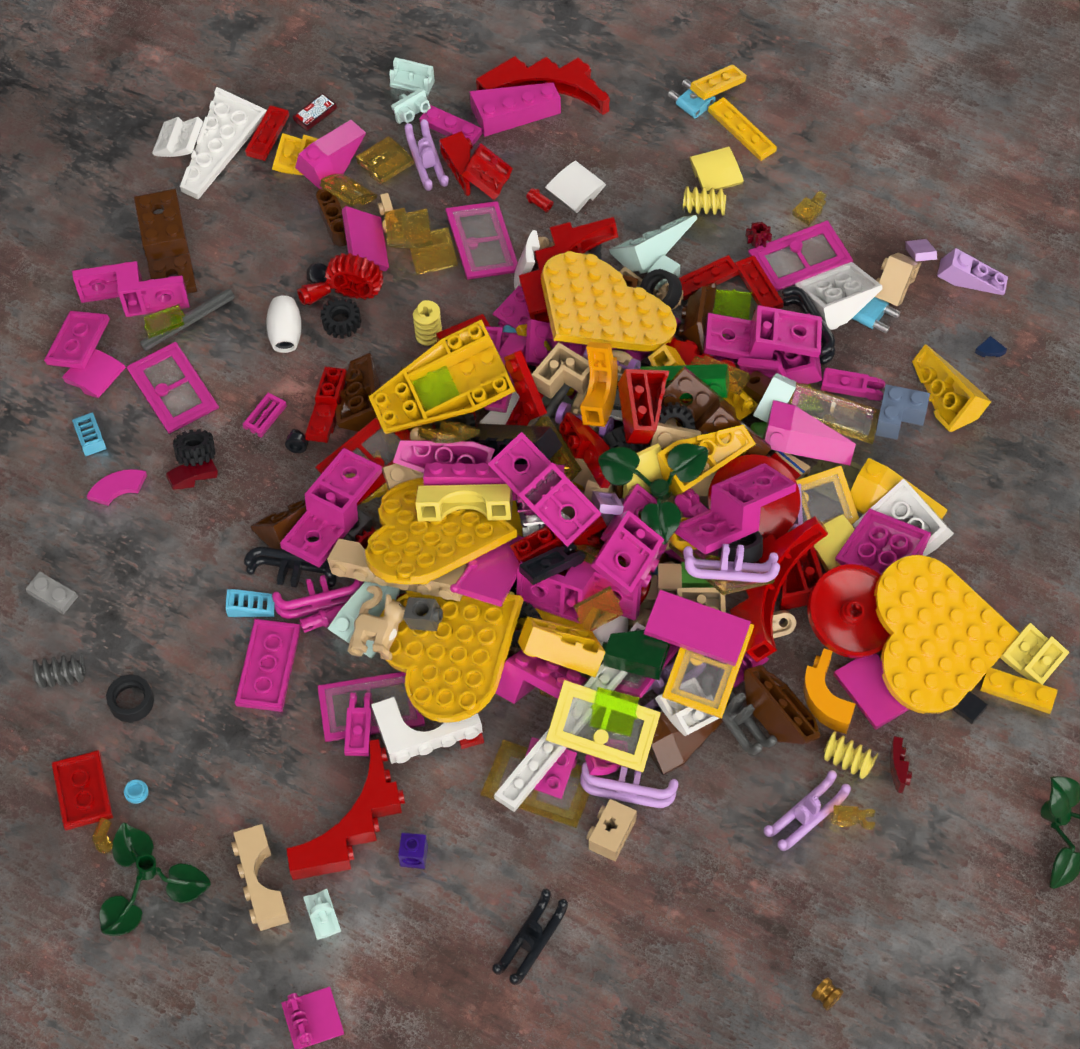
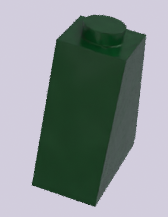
M644 630L612 633L608 642H603L602 645L605 650L604 666L659 680L671 644L645 635Z

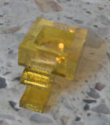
M820 190L811 200L805 197L793 209L792 215L809 226L822 213V207L826 204L824 199L827 197V194Z
M834 805L831 814V824H837L840 827H850L859 823L864 829L872 830L875 827V822H868L865 818L874 817L875 810H859V807Z

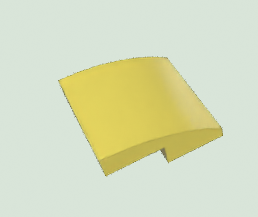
M730 147L689 158L695 178L698 177L701 190L705 187L707 193L710 192L711 188L717 191L720 188L725 189L744 182Z
M658 443L637 453L640 463L636 470L641 472L650 482L663 479L657 458V453L662 451ZM633 473L632 480L623 487V498H626L631 488L636 484L649 494H651L650 487Z
M843 514L823 524L828 535L814 544L816 554L826 572L840 566L835 561V558L855 530Z
M1029 623L1000 658L1028 680L1043 685L1069 654V651L1052 636L1047 638L1034 625Z

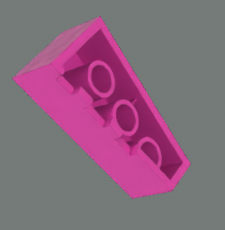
M554 83L469 91L470 106L479 126L482 128L484 137L561 113V97Z

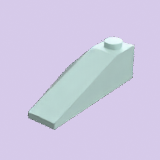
M683 216L660 226V229L642 234L643 237L627 240L609 249L610 254L632 272L646 273L663 254H667L697 220V216Z
M365 581L341 608L327 629L347 643H350L354 633V621L359 615L362 604L374 597V594L367 592V588L369 586H378L382 590V600L377 606L368 611L370 615L380 617L385 608L386 595H391L392 600L396 601L401 589ZM367 640L366 646L368 648L364 654L372 659L377 652L373 651L374 641Z

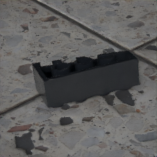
M478 424L464 438V441H474L494 448L495 451L492 459L521 432L548 460L563 446L552 428L544 426ZM518 459L515 464H528L525 459Z

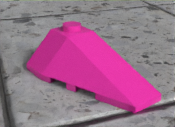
M349 120L314 141L299 153L295 168L317 188L328 187L333 189L340 183L366 132L354 121Z

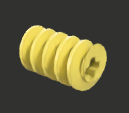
M686 186L683 210L687 207L688 213H691L694 207L696 213L699 214L703 208L705 214H708L709 210L712 209L713 215H716L720 209L722 216L725 215L726 195H724L722 188L719 189L717 194H715L714 188H711L709 194H707L705 187L699 193L697 187H694L693 191L690 192L689 186Z
M425 300L420 302L414 310L413 319L416 340L422 345L429 346L437 342L436 333L442 331L439 306L433 301Z
M834 731L824 749V760L828 762L834 757L833 764L835 766L841 762L843 770L851 766V774L853 775L860 770L859 778L864 779L874 766L878 753L872 758L871 749L862 753L863 745L860 744L854 749L853 740L844 744L845 736H841L836 740V731Z

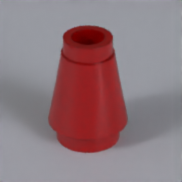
M326 281L302 285L297 290L298 298L303 305H311L331 293V288Z

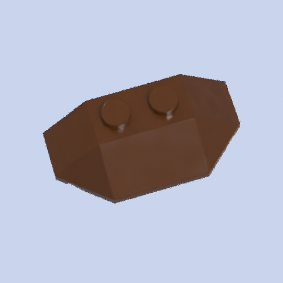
M717 283L702 286L688 298L687 306H683L681 319H685V324H680L679 337H683V342L685 340L695 342L700 350V355L704 353L706 317L708 313L713 314Z
M762 665L748 668L744 671L746 704L753 705L755 708L753 715L766 728L770 736H775L777 742L806 744L820 738L821 735L818 731L816 719L786 683L768 672Z

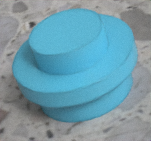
M132 780L124 788L126 800L133 804L143 802L149 793L146 783L141 780Z

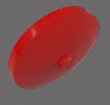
M750 454L734 458L722 466L713 477L707 495L708 510L711 509L713 485L765 463L796 483L795 492L761 507L758 532L761 533L763 539L771 534L777 539L792 528L799 514L801 499L795 478L783 464L764 455Z
M857 564L840 565L822 575L811 589L807 605L811 628L820 642L838 655L848 658L872 656L883 649L884 644L890 637V634L885 630L876 613L877 605L874 592L881 574L875 570Z

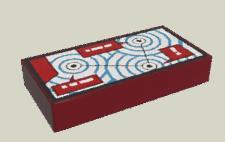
M322 93L293 115V120L306 131H309L336 110L337 105Z

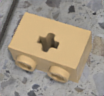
M612 799L609 800L606 806L602 805L597 816L599 821L596 827L591 826L586 839L589 840V850L616 862L636 822L637 811Z

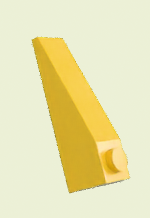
M925 344L912 361L920 382L924 384L927 392L930 393L929 401L932 402L935 409V417L948 431L953 432L979 419L991 403L973 383L928 345Z
M739 425L675 441L658 452L657 458L662 478L667 481L670 473L673 471L668 465L667 458L669 452L675 446L688 443L708 449L706 466L697 479L684 483L678 479L676 474L674 475L672 484L669 487L673 495L677 496L756 443L745 426Z
M868 458L850 491L857 512L864 515L869 508L874 506L904 478L889 467ZM908 482L934 512L943 519L947 509Z

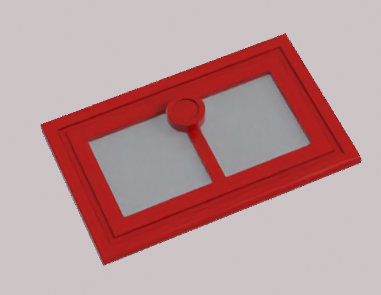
M376 417L315 466V468L322 474L343 448L382 466V468L396 464L393 463L399 442L400 440H411L410 431L406 429L385 434ZM383 471L357 502V506L386 483ZM354 473L346 474L345 477H347V478H352V477H354L356 474H354Z

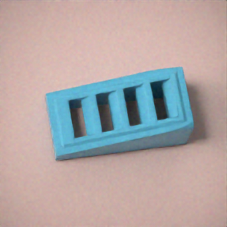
M93 412L72 419L85 457L107 449ZM90 420L92 421V422H89V423H86V424H83V425H80V426H79V424H82V423H84V422H87V421H90ZM93 426V428L81 431L82 429ZM92 432H96V433H93V434H91V435H88V436L83 437V435H86V434H89V433H92ZM98 437L97 439L85 443V441Z
M227 589L225 608L228 617H274L275 607L272 594ZM234 601H238V606H234ZM244 601H248V607H244ZM254 601H258L257 608H253ZM263 601H267V609H263Z

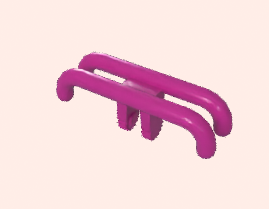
M325 575L320 576L322 593L315 594L313 581L310 578L306 579L309 596L285 601L279 592H274L272 600L278 615L285 619H295L318 613V610L333 608L342 603L345 605L362 586L364 581L354 579V583L350 586L329 591Z

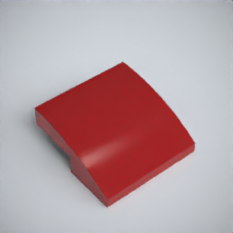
M480 143L469 159L462 176L491 199L495 200L499 196L503 185L509 179L513 168Z

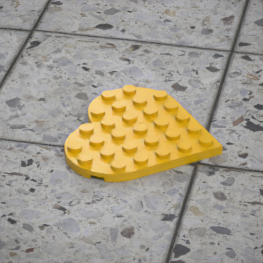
M567 251L566 253L551 257L544 265L541 283L554 341L588 345L589 342L610 343L612 348L634 351H656L664 344L672 341L677 323L671 308L641 287H628L623 275L608 263L598 259L596 255Z
M416 478L394 486L382 497V503L380 508H378L382 527L376 530L368 539L365 557L370 571L387 583L428 584L431 580L439 578L516 538L517 529L505 520H487L483 513L472 509L453 511L446 515L442 521H418L416 497L418 486H424L423 478Z
M923 555L903 557L887 567L877 581L874 592L877 605L876 613L881 624L890 634L881 653L882 677L891 695L901 705L914 712L940 714L957 706L1020 634L955 572L937 559Z
M407 590V594L398 598L397 602L406 607L408 597L436 599L443 610V619L438 624L437 631L412 630L403 619L399 623L397 636L389 650L393 655L392 660L385 661L393 668L406 673L405 688L407 696L415 709L424 717L436 722L451 723L465 720L477 714L491 701L498 688L524 601L522 596L508 594L500 607L464 595L460 601ZM385 608L382 611L380 617H384Z

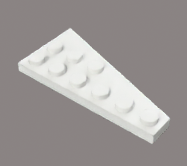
M218 87L215 89V96L210 103L209 113L204 119L197 138V145L192 152L190 165L186 168L180 185L181 192L196 199L203 195L254 133L267 112L266 109Z

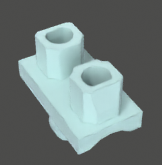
M422 88L408 96L404 93L399 95L400 100L391 105L396 122L399 124L404 121L409 123L414 120L417 113H426L431 109L425 90Z
M327 889L303 897L317 940L341 932Z

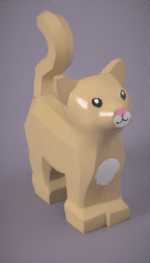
M369 586L367 592L374 594V597L362 604L359 615L354 621V633L350 639L347 651L351 655L362 657L368 648L366 642L370 640L374 641L373 651L380 653L381 659L392 660L393 655L389 650L397 636L399 623L403 621L406 607L400 602L392 600L391 595L387 594L384 617L370 615L368 611L380 603L383 593L378 586Z

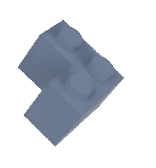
M886 384L875 435L897 440L901 421L923 426L930 393Z

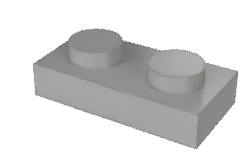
M39 572L26 587L28 594L62 614L78 598L76 592L42 572Z

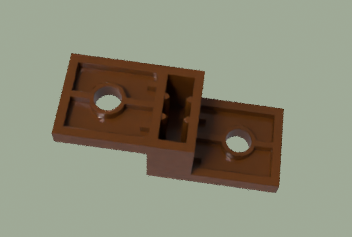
M176 188L135 196L137 217L150 278L154 280L167 278L171 274L183 276L187 294L197 292ZM157 209L164 210L160 214L154 213V211H156Z
M685 366L665 386L666 389L661 406L667 407L670 402H672V405L678 402L680 406L683 404L687 406V410L690 409L694 418V430L701 431V435L744 425L756 444L739 456L750 454L765 456L771 450V446L737 418L736 410L731 404ZM684 393H689L693 398L690 402L684 403L680 400V396ZM673 417V418L676 419L680 424L683 425V422L681 421V419H679V418H677V417Z

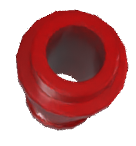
M532 188L526 195L528 203L535 204L545 213L549 212L554 202L542 195L539 189Z

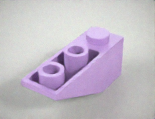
M957 248L940 260L937 274L938 277L954 286L999 295L1005 294L1008 276Z

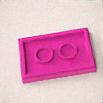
M345 206L342 209L348 254L351 253L355 256L359 254L360 257H367V260L374 261V265L380 266V270L386 271L389 268L381 217Z
M70 311L44 359L46 364L85 369L110 320L107 314Z
M877 653L865 658H856L834 671V677L875 730L910 710L901 705L887 689L882 677V661H880L881 658Z

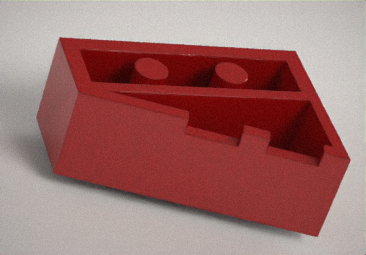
M625 369L618 382L626 443L649 444L657 431L669 371Z
M814 545L797 561L781 586L780 610L808 605L811 589L823 575Z

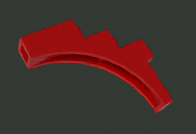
M514 56L476 79L477 90L554 83L559 94L579 99L592 106L602 115L609 112L610 98L608 94L602 91L596 82L591 79L590 66L579 57L559 68L547 56L530 67H527L523 61Z
M614 217L573 228L571 222L550 227L554 246L534 251L539 270L519 275L530 320L550 323L541 283V274L546 262L551 257L566 253L567 251L584 254L603 242L618 238Z
M816 516L778 539L773 534L763 539V555L759 559L760 564L765 563L769 559L770 553L775 552L778 554L777 562L780 564V571L769 582H743L749 598L730 609L731 615L751 621L750 624L754 625L746 652L756 662L777 651L773 638L772 619L776 599L788 573L814 544L828 535L825 526Z
M379 739L369 741L370 764L368 776L363 790L352 809L338 824L323 835L304 844L286 848L292 880L350 870V861L355 860L352 846L377 841L375 832H380L378 817L402 813L400 804H405L403 789L398 790L396 781L391 782L389 769L384 770L383 762L388 761L386 748L380 747Z

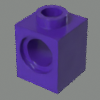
M401 833L398 855L400 866L425 869L428 851L427 836L424 834Z

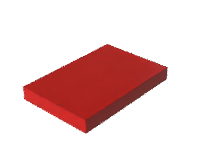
M99 750L51 762L65 831L113 818Z

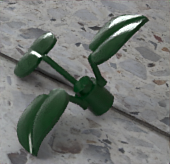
M688 443L675 446L669 452L667 458L668 465L673 470L668 480L657 479L653 482H650L641 472L636 470L640 463V458L632 449L616 447L605 451L599 456L598 462L608 482L617 486L628 484L632 480L634 473L650 487L653 497L657 500V504L650 503L644 506L641 513V521L664 539L662 544L666 545L681 522L679 508L672 502H663L668 500L671 495L669 486L672 484V479L675 474L684 483L697 479L706 466L708 449Z
M1063 776L1050 777V799L1041 808V817L1052 822L1051 828L1055 829L1069 846V848H1062L1055 858L1050 879V888L1053 889L1069 884L1080 872V853L1074 852V844L1059 828V826L1067 825L1071 817L1080 819V814L1071 812V807H1074L1080 801V784L1074 779Z
M123 822L115 834L112 853L115 861L122 867H130L136 863V883L130 901L123 896H113L102 904L99 913L101 932L105 935L120 936L133 931L140 924L142 910L133 904L142 880H151L158 874L164 882L168 883L166 886L167 895L178 903H188L195 900L210 887L211 881L201 870L188 864L173 865L169 869V878L161 872V868L156 867V859L152 855L154 844L151 837L147 833Z

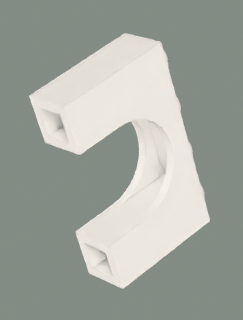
M394 697L371 704L391 764L396 762L404 763L413 756L419 754L427 755L439 747H450L457 741L465 738L468 740L473 739L480 733H483L478 713L465 720L443 723L434 730L421 732L413 730L405 724Z

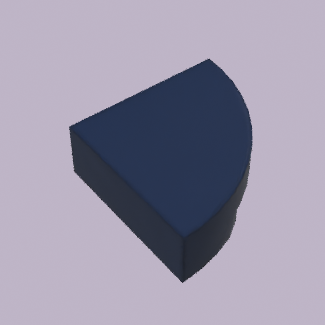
M990 336L976 348L975 353L982 357H1000L1006 354L1007 348Z

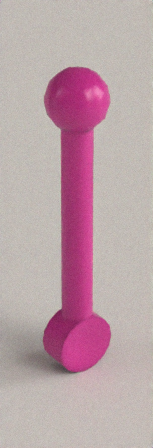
M476 559L468 562L466 570L457 582L450 586L451 592L457 593L460 584L469 572L478 566Z

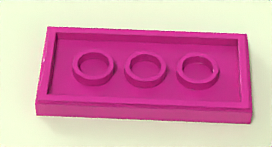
M517 536L507 543L477 557L478 566L469 572L460 584L457 593L501 607L517 578V567L520 564L510 545L524 537Z
M660 590L644 634L736 666L751 621Z
M254 619L235 699L236 706L278 712L283 711L301 631L300 624Z

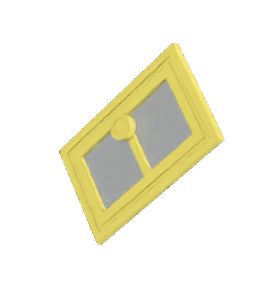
M564 680L546 741L643 772L661 712Z

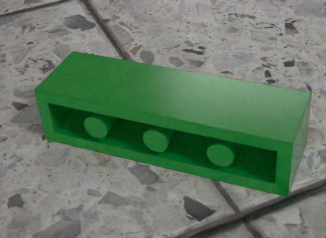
M728 364L646 366L640 368L641 370L669 371L666 380L667 385L685 366L722 398H727ZM684 393L680 396V399L693 398L689 393Z

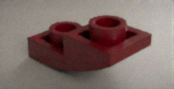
M210 459L207 463L203 461L202 465L196 463V466H191V464L184 466L182 464L168 471L166 478L173 490L194 488L195 480L217 478L218 470L212 459Z
M894 736L890 751V768L895 788L898 793L903 794L905 785L910 786L912 771H908L909 762L904 761L906 747H902L904 738Z

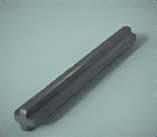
M227 289L141 340V347L147 351L233 300L235 298L233 292Z

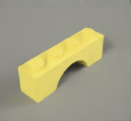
M507 484L418 486L416 497L418 521H442L449 513L461 509L477 510L483 513L487 520H511L512 489Z

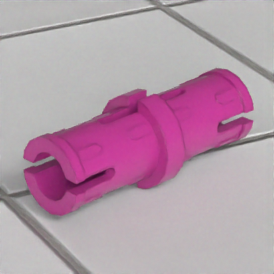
M342 603L326 610L321 609L316 614L299 619L303 632L307 633L322 626L324 628L328 627L344 604Z

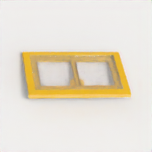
M842 466L796 480L797 484H801L803 523L814 516L822 524L842 514L851 525L859 519Z
M750 624L736 666L680 647L662 698L722 718L754 625Z

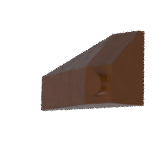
M371 353L350 361L345 378L347 384L345 390L341 391L340 396L342 400L335 410L339 428L358 432L377 417L369 399V396L380 388Z
M304 500L287 505L289 509L287 511L269 514L251 525L252 531L270 548L282 549L280 542L307 511Z
M661 713L649 755L662 775H665L684 765L691 754L697 748L699 749L705 739L712 732H715L724 721L719 718L684 736L670 722L667 716ZM643 723L639 725L638 738L640 736Z

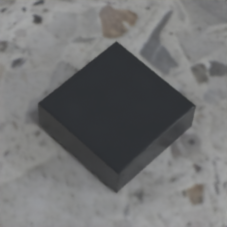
M969 691L953 710L973 724L984 712L988 704Z

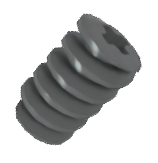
M71 654L70 661L68 662L65 656L62 655L60 663L57 662L55 657H52L51 664H48L46 658H43L42 665H39L37 660L34 659L33 673L35 682L38 683L40 688H45L47 683L50 687H54L56 683L63 686L66 680L70 685L74 684L75 679L78 683H83L86 672L82 654H80L79 660H76L75 655Z

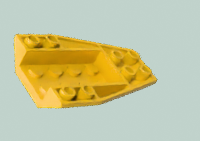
M481 319L438 341L371 394L369 399L384 433L389 434L475 412L515 392V388Z

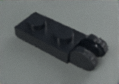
M574 543L568 547L563 545L520 564L519 572L532 585H535L570 567L578 566L585 560L586 556L582 551L576 550L577 546Z

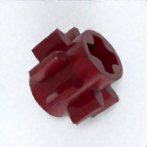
M763 222L752 223L751 229L746 228L747 244L751 243L755 248L761 245L766 247L767 241H772L771 227H767Z

